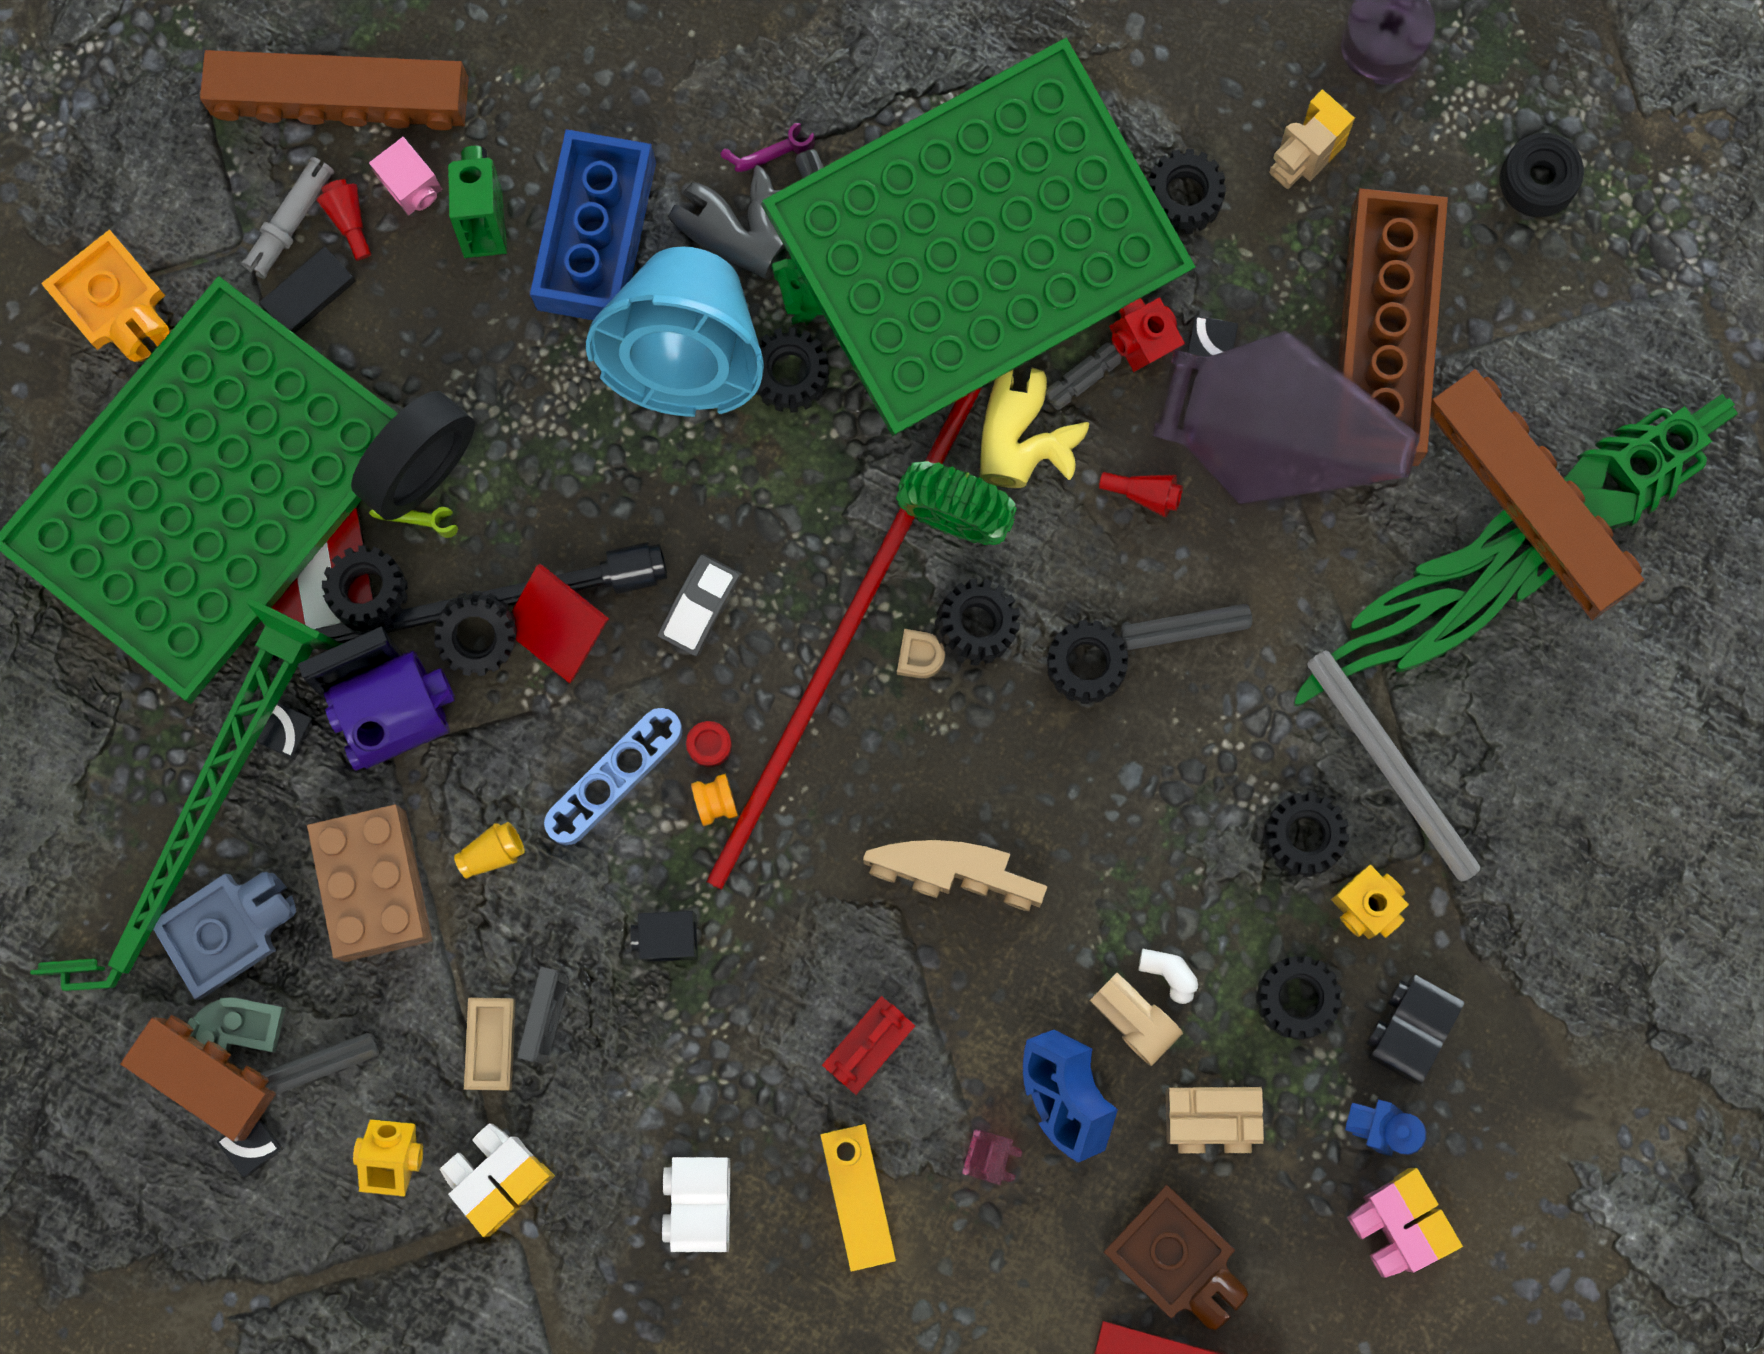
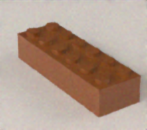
M1361 188L1356 195L1351 208L1330 457L1419 466L1428 452L1448 197Z

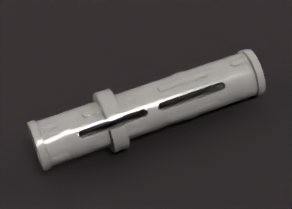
M315 157L310 158L308 165L271 221L264 222L261 226V236L247 257L241 262L245 269L251 273L254 270L257 271L255 275L262 279L267 277V273L284 248L289 249L292 245L293 239L291 237L321 193V188L334 175L335 172L329 165L324 163L321 167L319 165L321 160Z

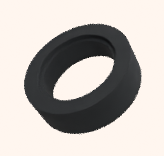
M441 391L429 392L417 398L402 409L369 445L353 474L351 482L352 491L385 520H394L407 514L429 497L460 461L474 433L475 422L473 418Z

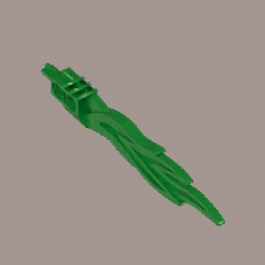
M1720 394L1693 414L1685 406L1674 414L1667 408H1658L1636 424L1618 427L1613 431V434L1617 437H1605L1595 443V447L1599 449L1586 450L1578 455V463L1564 480L1566 482L1570 480L1579 487L1585 497L1584 505L1594 517L1600 516L1611 529L1626 525L1632 527L1639 521L1644 509L1647 508V514L1655 511L1659 505L1660 498L1665 495V502H1668L1675 496L1680 484L1705 467L1707 459L1703 451L1712 442L1708 435L1738 415L1733 407L1735 404L1730 398L1726 399L1723 394ZM1661 416L1665 417V420L1657 426L1650 425ZM1666 434L1680 436L1684 441L1685 449H1673L1666 440ZM1696 457L1698 461L1682 472L1683 465ZM1638 458L1643 460L1649 467V474L1640 475L1634 472L1630 466V459ZM1607 471L1622 491L1602 489ZM1503 510L1469 546L1417 566L1413 572L1414 578L1388 591L1368 605L1350 625V630L1360 629L1368 624L1413 607H1418L1416 610L1388 627L1347 642L1331 655L1337 662L1361 647L1376 644L1402 634L1427 619L1439 609L1456 603L1435 626L1423 633L1418 639L1363 657L1341 669L1349 678L1366 669L1401 660L1395 668V671L1398 673L1417 668L1453 650L1478 633L1496 616L1517 589L1515 600L1516 602L1523 601L1544 585L1555 573L1548 567L1542 575L1537 576L1538 567L1545 561L1533 546L1499 571L1526 538L1517 527L1505 535L1486 543L1513 522L1506 511ZM1489 565L1467 593L1457 589L1446 588L1384 606L1391 600L1412 591L1469 576ZM1499 594L1489 609L1464 630L1445 638ZM1313 673L1300 688L1295 697L1294 706H1301L1325 691Z

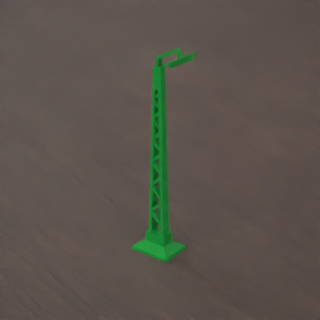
M250 597L248 598V606L265 624L255 644L260 649L108 963L112 970L107 980L70 983L71 973L105 970V967L98 966V961L94 958L41 962L38 964V970L30 971L31 975L61 974V989L63 991H83L115 988L122 973L129 974L296 671L298 663L307 660L313 649L330 650L342 643ZM273 655L284 661L271 683L267 667ZM258 685H260L264 697L263 700L250 703ZM255 714L245 732L242 718ZM234 736L237 748L226 753ZM228 764L220 778L217 769ZM210 785L212 795L204 798L205 793ZM204 809L197 821L196 812ZM187 830H188L189 837L186 838V839H183L184 836H185V834H186V832H187ZM180 850H181V852H180V854H179V856H178V858H177L176 853H177V851H180Z

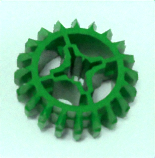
M929 461L914 462L908 467L907 472L902 476L898 485L899 491L896 499L899 506L908 515L916 517L919 522H923L931 526V528L955 536L960 540L965 539L972 543L978 542L983 545L1000 544L1004 541L1007 532L1011 531L1015 521L1013 517L1017 508L1006 492L998 490L996 485L989 484L983 481L982 478L969 474L968 471L963 472L953 466L947 467L939 462L934 464Z

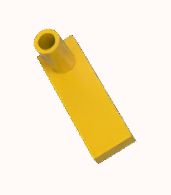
M863 1124L820 1134L851 1272L895 1262L896 1257L866 1125Z

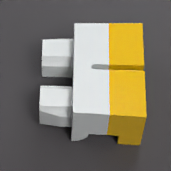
M491 1123L485 1126L472 1139L487 1156V1159L476 1169L461 1153H457L440 1168L445 1180L453 1189L448 1195L482 1237H489L494 1234L521 1208L519 1205L526 1204L555 1177L525 1147L518 1137H509Z

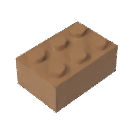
M394 804L307 825L334 959L348 962L433 942L407 813L404 809Z

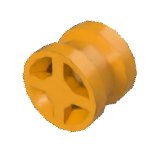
M726 773L716 776L713 782L707 784L701 781L691 783L693 796L703 826L713 824L715 818L725 816L729 819L738 817Z

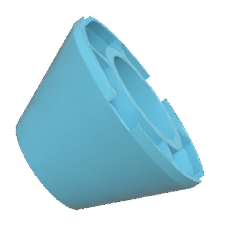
M672 247L653 255L595 317L590 325L586 339L588 360H594L601 370L600 379L609 388L637 405L665 414L695 417L696 410L718 408L717 412L719 414L729 412L748 402L756 394L762 381L764 370L763 356L739 276L735 269L723 258L699 248Z

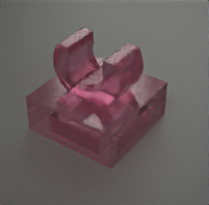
M975 1129L962 1174L1001 1185L1002 1180L1007 1182L1014 1181L1016 1175L1006 1172L1005 1167L1009 1155L1021 1157L1022 1151L1012 1146V1139Z

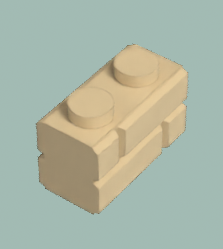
M1262 1087L1166 1088L1167 1144H1178V1153H1206V1144H1224V1153H1252V1144H1263Z

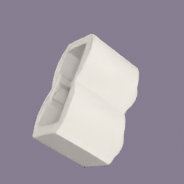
M672 1157V1167H664L663 1194L671 1195L672 1203L671 1214H663V1242H670L671 1252H729L730 1158Z

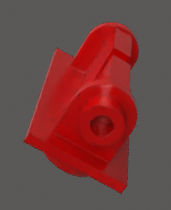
M881 996L822 1066L851 1092L857 1095L914 1029L915 1025L900 1010Z

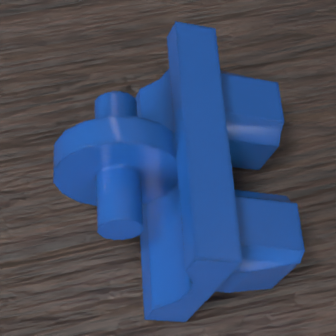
M1379 1099L1376 1109L1352 1103L1345 1128L1346 1131L1353 1133L1352 1135L1367 1139L1366 1145L1378 1153L1391 1157L1393 1150L1404 1155L1418 1152L1426 1141L1427 1133L1424 1124L1418 1117L1403 1113L1394 1104Z

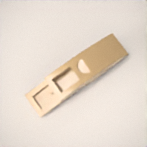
M926 840L889 844L867 850L863 858L864 864L871 866L869 874L895 883L897 876L913 881V890L935 898L938 897L940 891L949 894L954 878L963 880L961 888L986 896L989 889L1006 895L1004 903L1029 911L1031 905L1040 908L1047 886L1006 872L1005 869L1010 857L1009 853L964 842Z

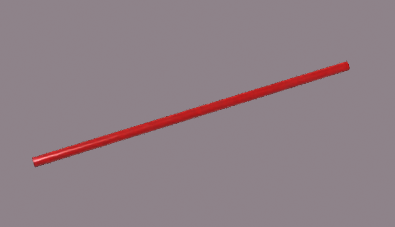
M982 387L954 403L925 461L933 464L939 462L943 465ZM901 507L706 881L720 890L723 889L915 519V517L908 515Z

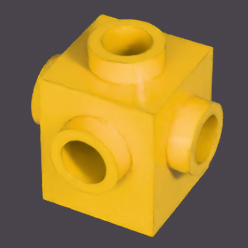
M1371 864L1360 871L1331 899L1344 913L1340 917L1343 924L1357 937L1364 934L1368 939L1375 937L1378 933L1384 938L1388 937L1405 921L1400 913L1409 905L1402 898L1405 895V891L1401 885L1389 874H1385L1382 877ZM1369 900L1376 904L1377 911L1370 908Z
M369 1120L364 1138L358 1137L356 1139L353 1152V1163L357 1165L359 1192L395 1196L406 1195L412 1172L420 1171L423 1160V1144L416 1143L415 1124Z

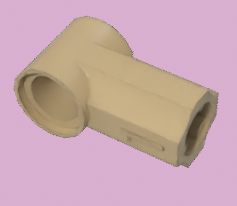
M1118 973L1090 1000L1123 1034L1122 1039L1150 1066L1183 1034L1178 1025L1166 1013L1154 1004L1151 1006Z

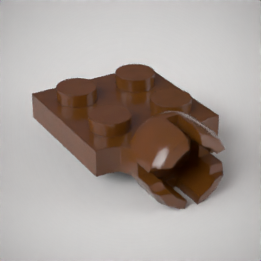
M1168 1185L1156 1195L1103 1252L1171 1319L1179 1311L1186 1309L1192 1312L1207 1328L1216 1330L1222 1327L1231 1317L1211 1297L1217 1293L1236 1311L1245 1303L1249 1295L1246 1287L1229 1271L1226 1265L1235 1249Z

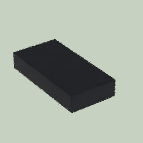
M324 246L259 303L273 318L295 334L356 280Z

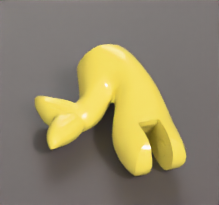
M1032 367L1030 379L1026 385L1027 393L1011 390L1014 385V370L997 378L990 393L983 424L980 478L989 484L1000 487L1023 488L1026 486L1036 465L1043 459H1049L1070 480L1074 475L1076 466L1072 449L1085 438L1089 429V422L1060 427L1051 433H1041L1032 436L1022 443H1018L1020 436L1036 418L1043 406L1047 389V377L1044 371Z

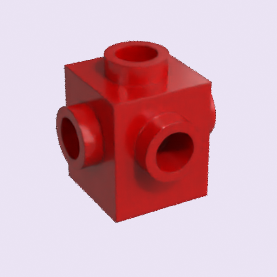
M1160 297L1146 305L1142 298L1118 310L1122 318L1109 326L1116 350L1120 355L1126 357L1133 372L1185 344L1177 330V320L1174 313L1169 307L1164 306Z

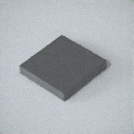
M540 966L517 1058L543 1065L549 1063L570 980L567 975L557 970Z

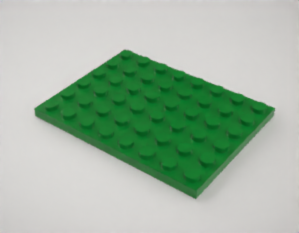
M1067 37L765 198L761 203L892 437L1113 315L1137 299L1143 298L1185 275L1196 267Z
M218 276L0 530V552L183 700L192 704L261 621L248 606V598L250 597L272 608L360 503L361 499L351 488L355 469L375 437L398 413Z

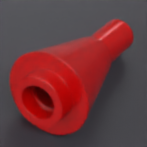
M345 179L326 184L321 188L323 194L316 199L341 234L346 236L355 260L360 261L370 257L372 253L362 232L363 223L357 184H347Z
M1103 472L1100 478L1099 489L1124 494L1127 498L1166 518L1170 510H1178L1182 498L1183 485L1177 484V475L1131 476L1129 478Z

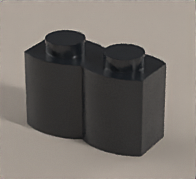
M1414 975L1407 983L1402 980L1397 983L1387 1004L1394 1007L1386 1023L1381 1020L1377 1021L1366 1044L1373 1047L1368 1058L1418 1085L1424 1081L1443 1042L1464 1005V1001Z

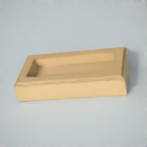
M468 998L464 1090L512 1091L516 999Z

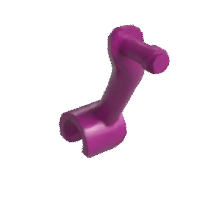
M794 123L788 131V138L741 159L726 148L722 150L720 155L724 160H728L736 166V172H745L753 169L756 165L760 166L791 151L800 154L813 149L815 137L814 133H812L806 141H796L795 138L801 131V124Z

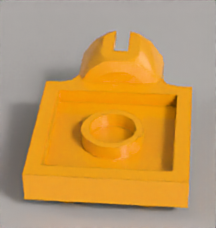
M110 229L41 283L97 350L111 342L129 360L142 362L147 360L152 354L142 340L148 336L158 347L170 333L167 324L155 310L157 303L166 295Z

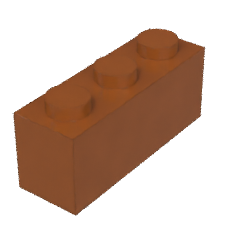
M170 1015L168 1020L152 1017L120 1065L230 1140L245 1141L276 1095V1093L266 1087L269 1080L249 1066H245L241 1070L230 1063L228 1060L231 1054L218 1044L208 1040L204 1045L190 1036L194 1029L183 1020L173 1015Z

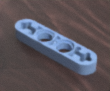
M665 708L653 709L623 736L550 808L544 821L545 830L549 837L559 844L572 845L580 841L679 743L683 729L676 714ZM669 719L672 721L669 726L672 735L668 739H665L663 736L657 737L650 744L657 752L650 756L646 748L635 739L642 734L645 741H647L655 732L652 723L656 720L665 723ZM626 749H636L642 754V765L637 771L632 773H625L618 767V757ZM597 780L608 783L611 791L607 801L599 805L588 802L585 794L588 785ZM577 797L582 806L592 812L593 815L587 820L581 812L572 822L576 830L572 834L563 831L558 835L555 832L559 827L556 818L560 814L567 818L570 817L578 809L575 805L571 804Z

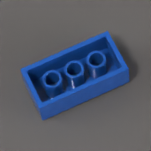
M565 130L530 296L537 311L594 320L601 310L631 280L656 167L651 144Z

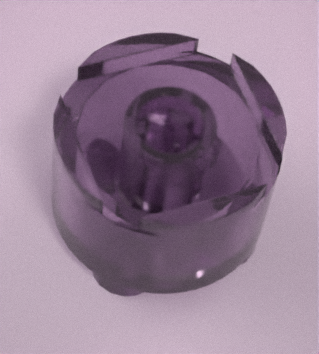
M1355 0L1344 26L1341 39L1342 54L1349 68L1359 76L1362 74L1374 79L1373 82L1378 84L1398 83L1413 75L1425 58L1435 33L1436 21L1428 0Z

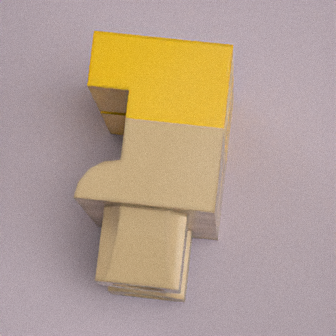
M1322 89L1310 101L1303 125L1292 123L1286 126L1280 148L1274 154L1276 163L1270 168L1269 173L1286 189H1289L1302 175L1311 181L1345 147L1355 117Z

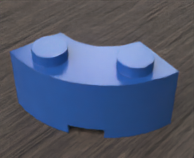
M1051 1030L1026 1041L1023 1058L1025 1091L1027 1096L1032 1095L1035 1107L1042 1119V1122L1038 1124L1043 1132L1059 1150L1079 1163L1106 1150L1118 1109L1103 1098L1094 1083L1090 1066L1092 1048L1056 1030Z

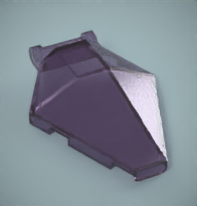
M1283 331L1207 358L1174 350L1171 363H1174L1175 367L1160 424L1155 423L1152 436L1184 444L1239 504H1250L1294 495L1319 493L1368 485L1375 482L1408 478L1420 434L1392 414V411L1342 372L1324 361L1315 351L1292 333ZM1192 368L1198 369L1199 372L1194 381L1183 430L1177 428Z

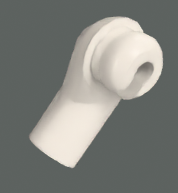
M1142 949L1138 971L1164 976L1171 986L1170 998L1180 1004L1191 1002L1194 992L1198 989V981L1183 958L1173 954Z

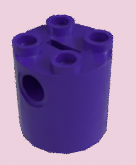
M410 651L332 685L328 691L324 692V697L328 704V707L325 708L327 718L335 733L343 731L348 744L344 747L345 752L355 771L362 768L368 769L450 733L449 724L442 706L455 701L451 686L441 668L427 673L414 651Z

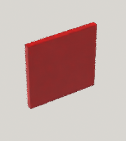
M542 564L536 566L512 610L515 617V626H517L516 641L568 683H571L576 677L609 620L607 616Z

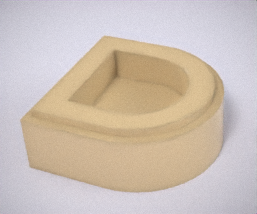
M904 629L897 675L923 679L937 674L945 660L943 644H939L937 637L931 633Z

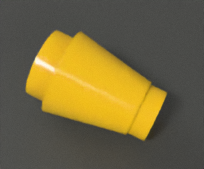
M506 822L502 825L495 823L463 848L461 852L455 854L454 860L460 873L464 878L468 879L473 875L476 876L517 863V857L525 853V848L518 832L511 823Z

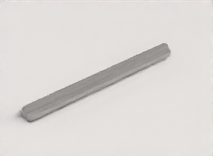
M1322 651L1310 659L1307 663L1308 668L1455 877L1462 882L1475 876L1481 870L1480 865L1330 652Z

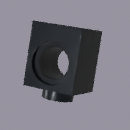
M693 911L638 913V924L631 925L630 938L632 952H639V959L641 961L698 960L697 915Z

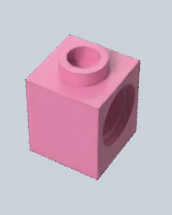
M404 137L400 138L369 162L379 181L408 216L415 210L421 211L429 207L436 200L437 194L442 190L435 174Z

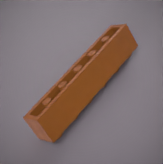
M205 50L200 100L210 115L224 121H236L240 116L256 117L258 120L267 123H278L282 118L298 119L310 125H320L324 123V120L341 121L345 125L354 127L365 126L367 122L384 123L388 127L397 129L407 128L409 124H420L434 130L444 131L450 130L452 126H465L469 77L462 61Z
M1474 369L1432 399L1430 417L1593 621L1641 585L1644 581L1640 575L1642 573L1641 566L1632 554L1627 551L1622 552L1612 540L1614 535L1607 522L1600 516L1594 517L1584 505L1585 497L1579 487L1570 480L1566 482L1556 470L1557 462L1551 452L1544 446L1538 447L1528 435L1529 427L1523 417L1516 411L1510 412L1500 400L1502 394L1495 382L1487 376L1483 378L1477 369Z

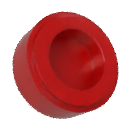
M704 721L698 723L690 730L686 739V748L692 760L698 765L716 767L725 762L729 757L732 742L729 733L721 724L713 721Z

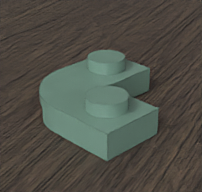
M225 997L203 1007L194 1018L189 1019L187 1024L194 1029L190 1036L204 1045L209 1040L223 1047L228 1052H230L231 1044L276 1053L286 1008L245 999Z

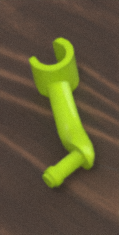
M439 507L432 514L411 510L397 519L386 520L432 527L437 534L444 538H451L458 531L456 525H450L446 528L439 527V523L443 518L453 514V511L447 507ZM373 509L369 512L372 517L385 520Z

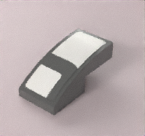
M701 554L676 597L657 636L694 656L701 654L718 616L724 612L742 573L705 554Z

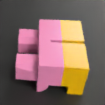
M1418 1168L1406 1169L1384 1186L1365 1195L1363 1198L1366 1203L1360 1205L1347 1217L1360 1239H1364L1377 1230L1382 1229L1390 1244L1374 1252L1370 1257L1379 1274L1384 1278L1401 1273L1404 1270L1414 1273L1463 1247L1441 1209H1433L1439 1204ZM1418 1218L1417 1220L1413 1221L1412 1223H1410V1224H1408L1407 1226L1404 1227L1405 1224H1407V1223L1411 1222L1412 1220Z

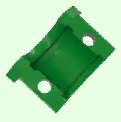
M784 259L772 263L773 275L779 283L787 314H795L791 318L792 325L799 322H805V325H808L817 315H823L798 269H795L793 260Z

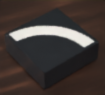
M1195 315L1186 361L1229 369L1238 323Z
M277 703L256 743L295 760L315 720Z
M261 1118L245 1141H232L226 1136H222L216 1141L243 1178L249 1177L283 1150Z

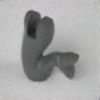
M759 165L754 167L750 187L751 203L747 212L749 232L742 227L724 198L713 189L701 183L692 182L683 192L692 203L703 209L699 216L678 205H674L668 215L669 220L678 229L703 248L766 280L774 276L772 263L784 260L788 253L761 205L762 200L780 190L773 189L768 173Z

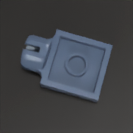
M261 872L242 885H238L231 874H223L160 916L153 930L195 1000L203 999L276 951L271 942L270 935L275 928L295 915L296 906L292 895L286 899L281 895V893L287 890V887L274 873Z

